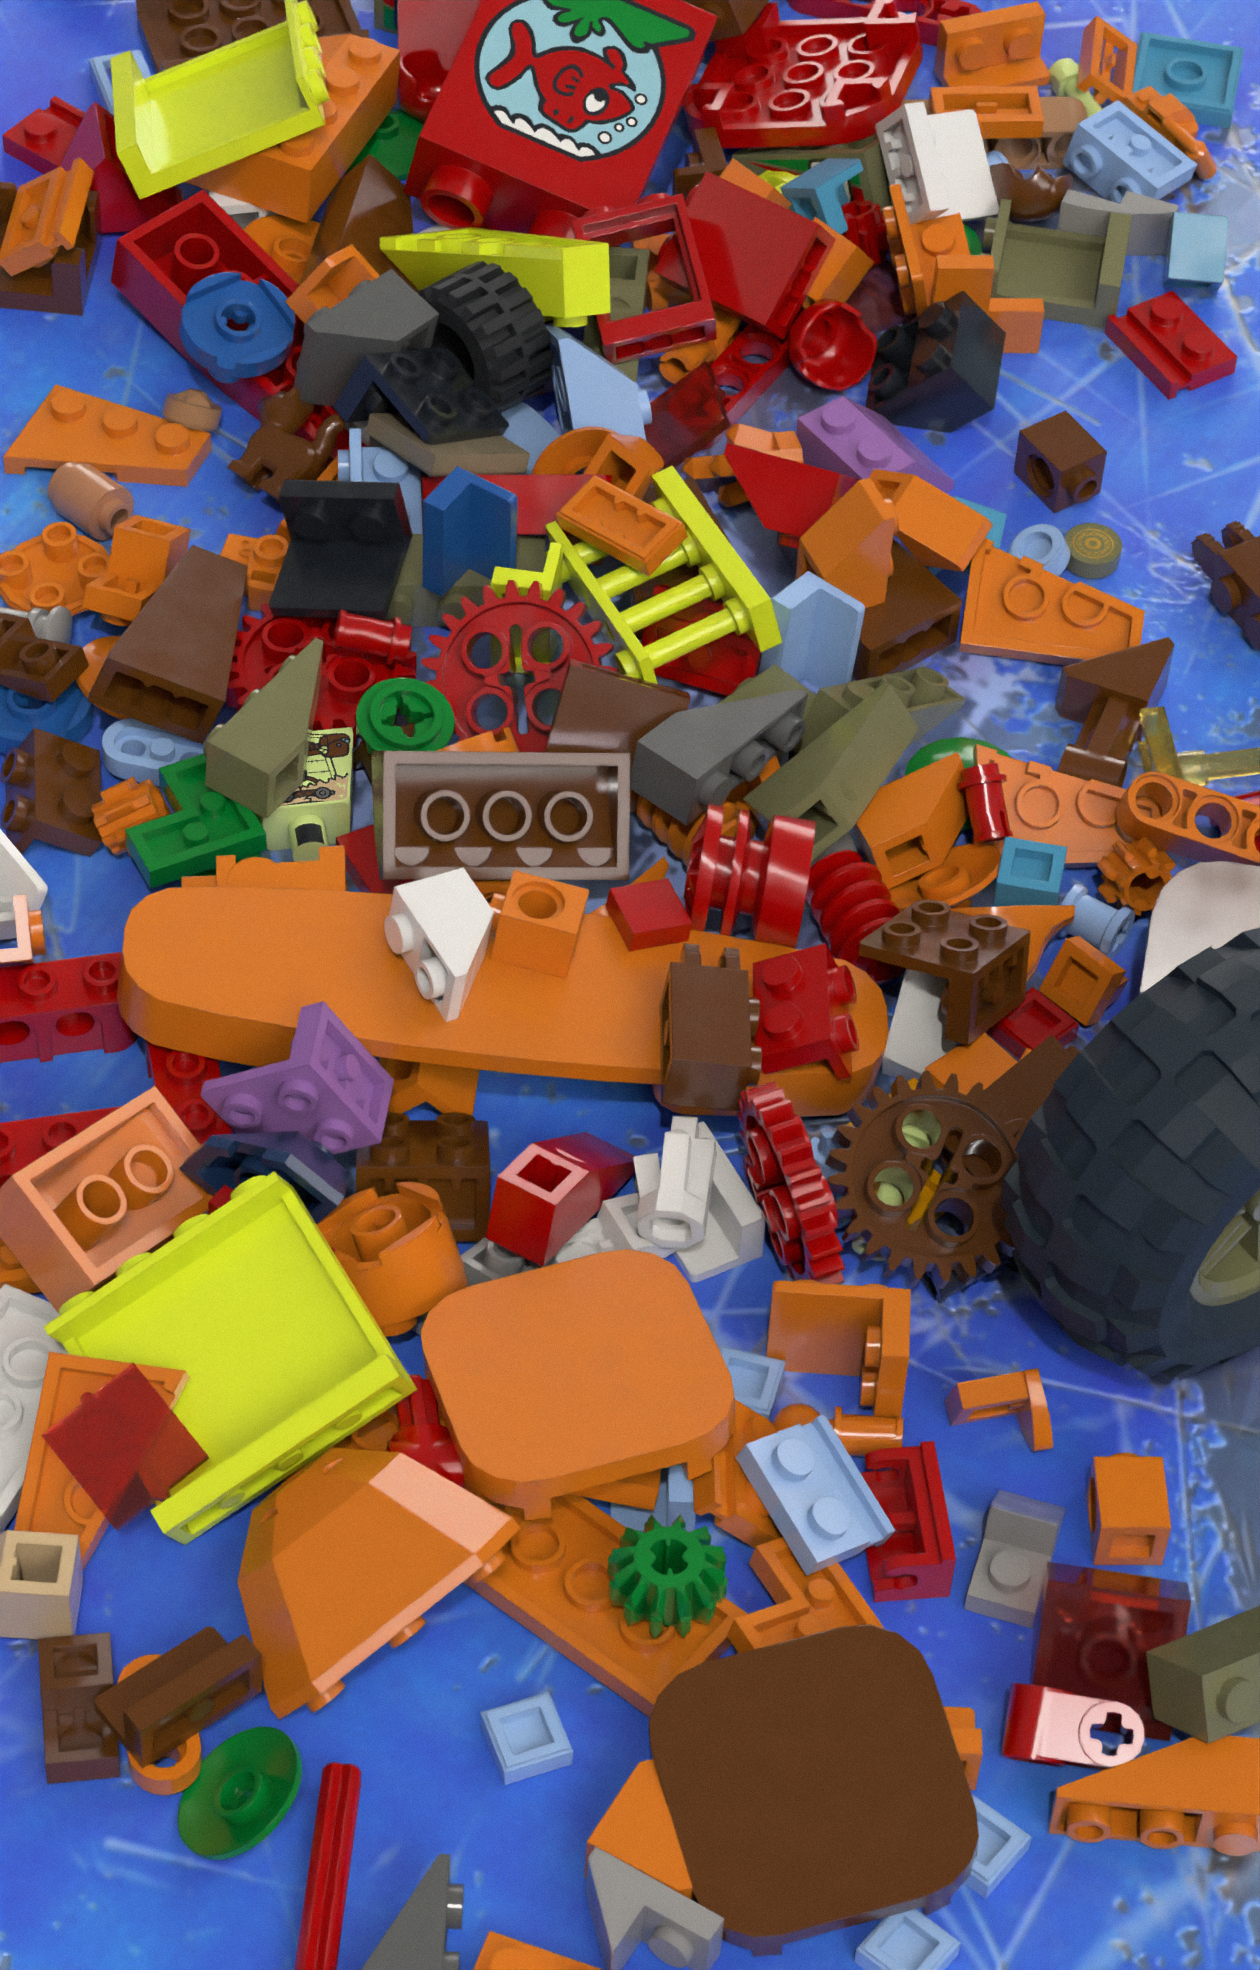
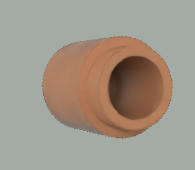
M65 463L55 471L49 481L47 493L50 501L53 502L55 511L97 540L111 539L114 527L133 515L134 500L131 492L88 463Z

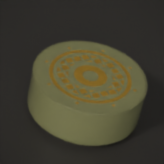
M1083 523L1074 526L1066 533L1065 540L1071 553L1067 569L1072 573L1084 578L1097 579L1109 576L1118 568L1122 541L1114 530L1097 523Z

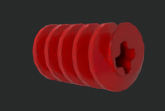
M848 849L834 852L820 859L810 868L806 900L811 906L813 916L818 924H820V931L829 943V949L834 958L846 960L865 971L876 984L886 983L900 977L905 973L906 968L859 955L860 941L900 913L896 904L890 901L891 893L885 883H882V875L877 866L863 862V858L858 852Z

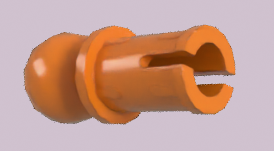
M789 1404L780 1409L774 1417L772 1424L776 1431L779 1432L797 1424L802 1426L809 1424L816 1417L821 1416V1414L807 1404ZM835 1406L833 1419H828L850 1456L864 1457L865 1454L877 1449L902 1447L903 1417L885 1418L842 1413V1406Z

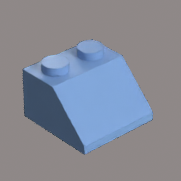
M553 323L545 324L546 329L550 333V349L554 354L553 365L550 366V370L552 372L551 378L561 434L563 435L582 427H603L613 430L620 435L642 437L646 441L644 425L652 423L651 407L646 389L640 390L637 381L631 380L618 367L562 328L553 326Z

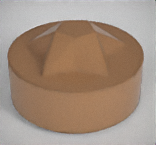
M190 388L177 394H166L162 415L166 420L188 428L214 431V429H218L222 407L212 403L205 392Z

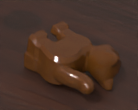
M296 388L290 391L283 390L275 395H265L260 399L257 406L261 419L260 428L251 436L241 458L232 460L227 467L243 483L258 492L263 490L273 497L274 501L280 506L279 494L284 480H317L326 469V462L335 446L336 437L346 425V422L340 415L333 414L320 424L314 441L310 442L302 437L293 435L307 421L314 410L313 404L300 399L299 391Z

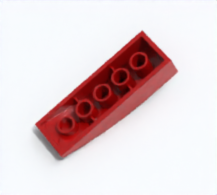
M201 190L117 239L111 283L193 366L228 397L261 422L257 409L260 399L265 395H275L283 390L290 391L294 387L297 373L296 363L302 350L305 324L295 314L291 352L289 357L277 368L260 376L241 377L234 383H222L215 380L210 375L209 369L197 363L184 348L179 335L181 309L186 302V296L190 289L200 280L217 273H242L241 281H250L259 285L261 278L275 285L287 298L293 294L299 285L204 190ZM232 318L227 319L228 328L234 331H247L249 326L247 322L237 324ZM313 404V413L293 435L302 437L310 442L314 441L323 420L333 414H338L333 406ZM343 429L336 437L335 446L326 462V466H329L336 458L338 450H349V431ZM361 442V447H367Z

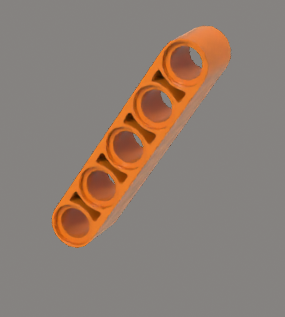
M1154 771L1137 777L1117 804L1116 819L1118 825L1125 835L1134 840L1140 841L1143 836L1147 837L1156 848L1197 862L1228 861L1260 866V853L1254 843V837L1260 836V806L1165 773ZM1145 795L1154 798L1161 806L1162 817L1150 818L1142 814L1137 807L1136 797ZM1202 815L1214 819L1220 827L1221 837L1213 839L1202 835L1196 827L1195 817Z

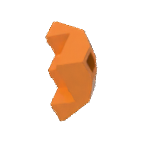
M330 1448L292 1473L252 1510L237 1580L253 1645L261 1653L262 1679L270 1709L278 1719H281L304 1704L311 1713L322 1708L345 1688L346 1685L341 1678L386 1642L394 1649L419 1631L426 1623L422 1616L425 1611L467 1578L474 1585L495 1571L507 1559L500 1549L521 1527L512 1516L401 1452Z

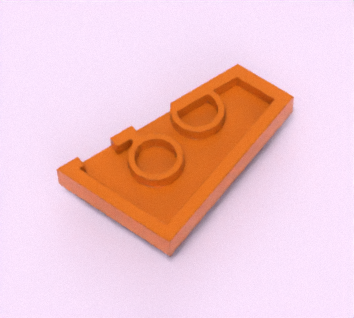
M55 384L3 456L4 471L6 474L26 475L27 467L57 470L68 462L88 463L101 472L112 473L117 482L187 487L212 451L211 433L172 423L164 418Z
M985 538L979 546L976 555L971 560L959 651L1068 666L1141 645L1145 611L1079 581L1074 584L1044 570L1043 564L1024 555L1020 559L994 547V542Z
M978 744L975 745L973 749L974 766L997 763L999 773L1007 776V782L1002 784L1010 830L1013 832L1012 838L1067 847L1064 868L1097 867L1098 861H1101L1103 856L1108 857L1114 850L1112 845L1119 840L1123 844H1131L1132 838L1125 835L1116 819L1117 804L1127 789L1094 779L1086 781L1053 771L1052 767L1031 760L1028 763L997 754L998 750ZM1145 795L1136 797L1137 807L1142 814L1150 818L1162 817L1161 806L1154 798ZM1005 840L988 843V845L996 847L1002 856ZM1157 848V853H1158V852L1165 851V850H1162V849Z
M49 1352L14 1531L79 1535L83 1573L190 1378L188 1373L184 1370Z

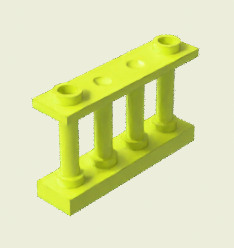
M673 466L651 475L658 497L657 500L651 502V506L683 522L687 538L650 576L626 564L596 579L587 565L609 554L585 541L572 545L556 521L545 525L550 543L563 544L562 584L568 582L580 601L587 606L586 610L593 620H599L604 625L601 631L608 642L614 645L616 652L614 659L619 672L658 684L654 669L733 631L737 635L747 633L761 653L783 643L771 598ZM548 551L544 552L545 559L547 558ZM685 563L689 568L695 565L699 567L698 576L620 613L610 600ZM708 597L713 601L720 598L724 601L723 610L645 647L642 646L634 632Z

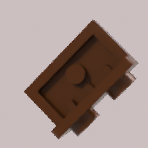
M33 728L19 748L13 747L9 750L1 767L0 779L3 783H6V803L1 814V827L6 830L7 838L21 854H23L34 839H38L91 857L102 843V837L93 821L94 813L92 811V805L101 801L100 751Z

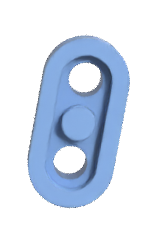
M127 718L113 723L102 736L103 762L107 770L119 778L129 779L135 777L136 782L150 779L154 785L160 786L159 768L203 754L206 739L203 744L136 719Z

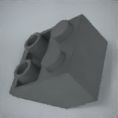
M392 269L372 282L370 280L362 281L350 292L346 299L331 309L328 307L319 309L306 322L302 350L296 363L297 373L293 388L299 391L300 399L304 402L334 406L365 355L431 348L439 313Z

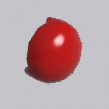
M411 50L400 57L397 101L405 113L423 123L426 122L449 72L448 69L441 65L436 50Z
M822 299L804 309L792 324L788 333V355L797 372L806 380L822 389L842 392L859 384L873 366L878 345L876 335L863 322L861 318L862 313L848 303L840 302L836 299Z

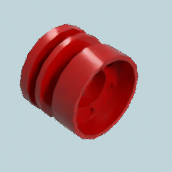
M708 804L705 817L692 838L683 893L686 911L692 922L691 929L704 931L708 910L721 911L719 934L731 936L738 915L751 916L752 940L796 948L808 887L816 822L774 814L769 822L764 840H752L749 810L739 809L734 836L721 835L724 806Z

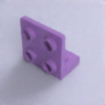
M322 1001L301 1007L295 1036L291 1043L289 1060L205 1081L200 1095L231 1126V1129L236 1134L299 1131L309 1140L316 1141L325 1146L334 1155L381 1143L394 1079L327 1004Z

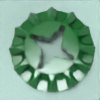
M391 678L373 685L360 699L356 711V735L362 736L365 740L368 754H371L372 751H437L444 748L451 741L454 731V714L448 700L436 688L417 679ZM398 707L401 715H405L407 722L415 724L412 737L404 734L400 726H393Z

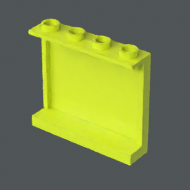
M284 0L287 21L145 79L130 50L110 58L116 151L140 200L326 125L322 103L330 101L322 79L326 77V73L319 57L322 54L321 45L315 33L319 31V28L307 0L299 3L297 0Z
M275 1172L268 1176L259 1175L246 1180L231 1193V1201L210 1215L200 1214L188 1219L174 1231L173 1240L152 1254L146 1252L130 1258L117 1269V1277L95 1292L86 1291L72 1297L60 1307L58 1311L60 1316L43 1326L46 1333L62 1343L70 1355L184 1370L190 1376L138 1471V1475L157 1505L150 1512L163 1534L184 1545L417 1390L296 1190Z

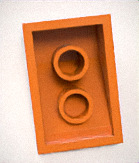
M153 1086L13 1174L0 1188V1237L57 1312L72 1297L86 1291L95 1292L117 1277V1269L130 1258L146 1252L152 1254L173 1240L174 1231L188 1219L200 1214H208V1202L213 1196L179 1169L185 1159L200 1144L159 1090Z

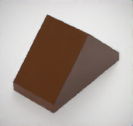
M1166 637L1062 667L1055 705L1057 713L1062 718L1084 724L1093 702H1102L1109 696L1129 701L1132 709L1142 716L1140 731L1136 741L1141 742L1167 686L1174 643L1170 637Z

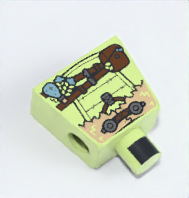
M352 727L312 731L303 783L267 819L255 813L266 832L267 850L291 849L295 862L319 860V847L336 844V837L351 832L354 779Z

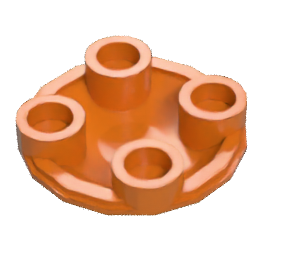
M67 522L51 523L43 529L41 535L20 543L11 551L0 554V596L11 609L29 612L35 607L46 609L50 612L54 607L62 606L68 608L71 616L88 610L82 608L85 587L88 583L108 572L110 555L101 544L86 536L78 535L74 525Z

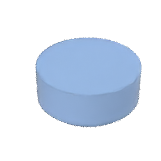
M1048 524L1033 525L1024 529L1013 539L1009 547V554L1022 559L1023 555L1043 564L1044 570L1057 576L1066 569L1071 554L1070 548L1060 530Z

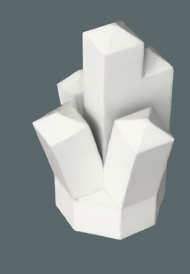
M673 1116L671 1131L665 1132L661 1170L658 1153L642 1154L633 1157L640 1198L636 1219L638 1235L660 1247L686 1249L705 1239L717 1151L715 1139L698 1138L699 1126L698 1118Z

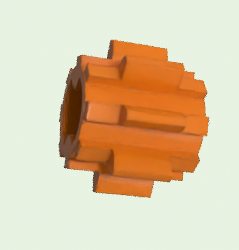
M131 777L101 791L100 795L103 800L92 805L94 824L102 837L103 843L112 850L115 856L128 851L125 841V829L171 814L162 792L153 784V781L147 779L137 784L135 777Z
M1143 836L1140 841L1132 839L1131 844H1123L1119 840L1112 845L1114 850L1108 857L1103 856L1102 860L1097 863V867L1103 872V875H1101L1103 883L1097 888L1098 892L1107 903L1116 902L1119 910L1122 907H1127L1140 916L1142 911L1149 910L1153 912L1160 890L1173 878L1170 871L1176 866L1175 862L1165 851L1157 853V848L1147 837Z

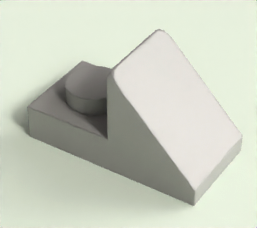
M999 1489L989 1509L984 1539L967 1592L964 1610L1028 1628L1033 1627L1065 1517V1507Z
M598 1847L594 1848L588 1857L586 1897L604 1969L622 1970L639 1943L643 1941L649 1945L651 1951L660 1960L673 1967L683 1968L687 1966L692 1970H710L721 1952L724 1918Z

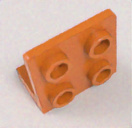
M898 183L889 185L892 205L882 207V213L887 231L886 238L893 268H896L899 281L898 289L904 315L915 313L916 317H918L931 304L936 255L971 254L960 213L910 224L901 185Z
M810 1279L775 1281L772 1284L766 1356L786 1361L785 1371L860 1376L859 1405L872 1406V1416L901 1417L909 1363L911 1289L889 1288L881 1284H866L863 1286L826 1284Z

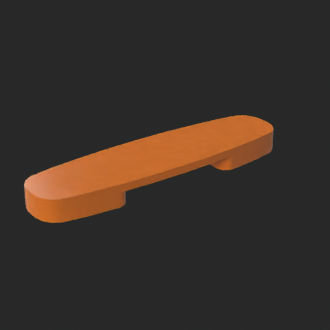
M259 887L167 888L147 895L130 911L124 928L117 999L122 1018L134 1033L150 1043L222 1061L262 1067L289 1060L291 1043L295 1036L301 1007L324 1001L372 1056L505 1073L652 1084L654 1097L661 1104L659 1006L670 962L679 963L684 943L698 944L701 954V965L714 967L718 966V960L722 955L724 947L739 949L740 966L742 970H748L749 997L754 998L752 963L795 952L799 949L691 929L689 939L686 942L629 951L611 917L584 914L567 978L564 979L492 960L491 954L496 933L490 932L484 960L458 1019L446 1022L432 1000L425 999L421 995L414 973L402 955L394 953L387 942L384 921L389 916L393 894ZM834 958L838 967L846 965L849 968L856 988L857 1001L856 1003L849 1004V1014L853 1018L859 1038V1050L851 1053L852 1077L839 1081L828 1059L767 1075L763 1073L762 1069L760 1072L757 1086L774 1081L777 1088L781 1087L783 1089L785 1099H790L792 1102L794 1114L799 1116L841 1115L848 1112L855 1102L862 1105L875 1085L884 1056L889 1026L887 1006L882 990L865 971L846 960ZM751 1037V1046H755V1037ZM747 1085L746 1090L756 1086ZM661 1104L672 1112L684 1115L737 1116L738 1111Z

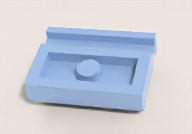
M825 1414L816 1417L813 1422L804 1426L797 1424L750 1442L735 1457L806 1576L858 1555L867 1547L872 1545L880 1546L896 1531Z

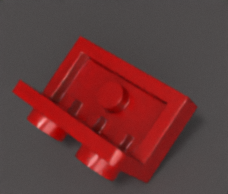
M826 943L752 963L754 998H759L760 1002L755 1046L761 1047L762 1050L761 1069L763 1073L767 1075L828 1059L839 1081L851 1078V1053L859 1050V1038L853 1018L849 1014V1004L856 1003L857 1001L856 988L849 968L846 965L838 967Z

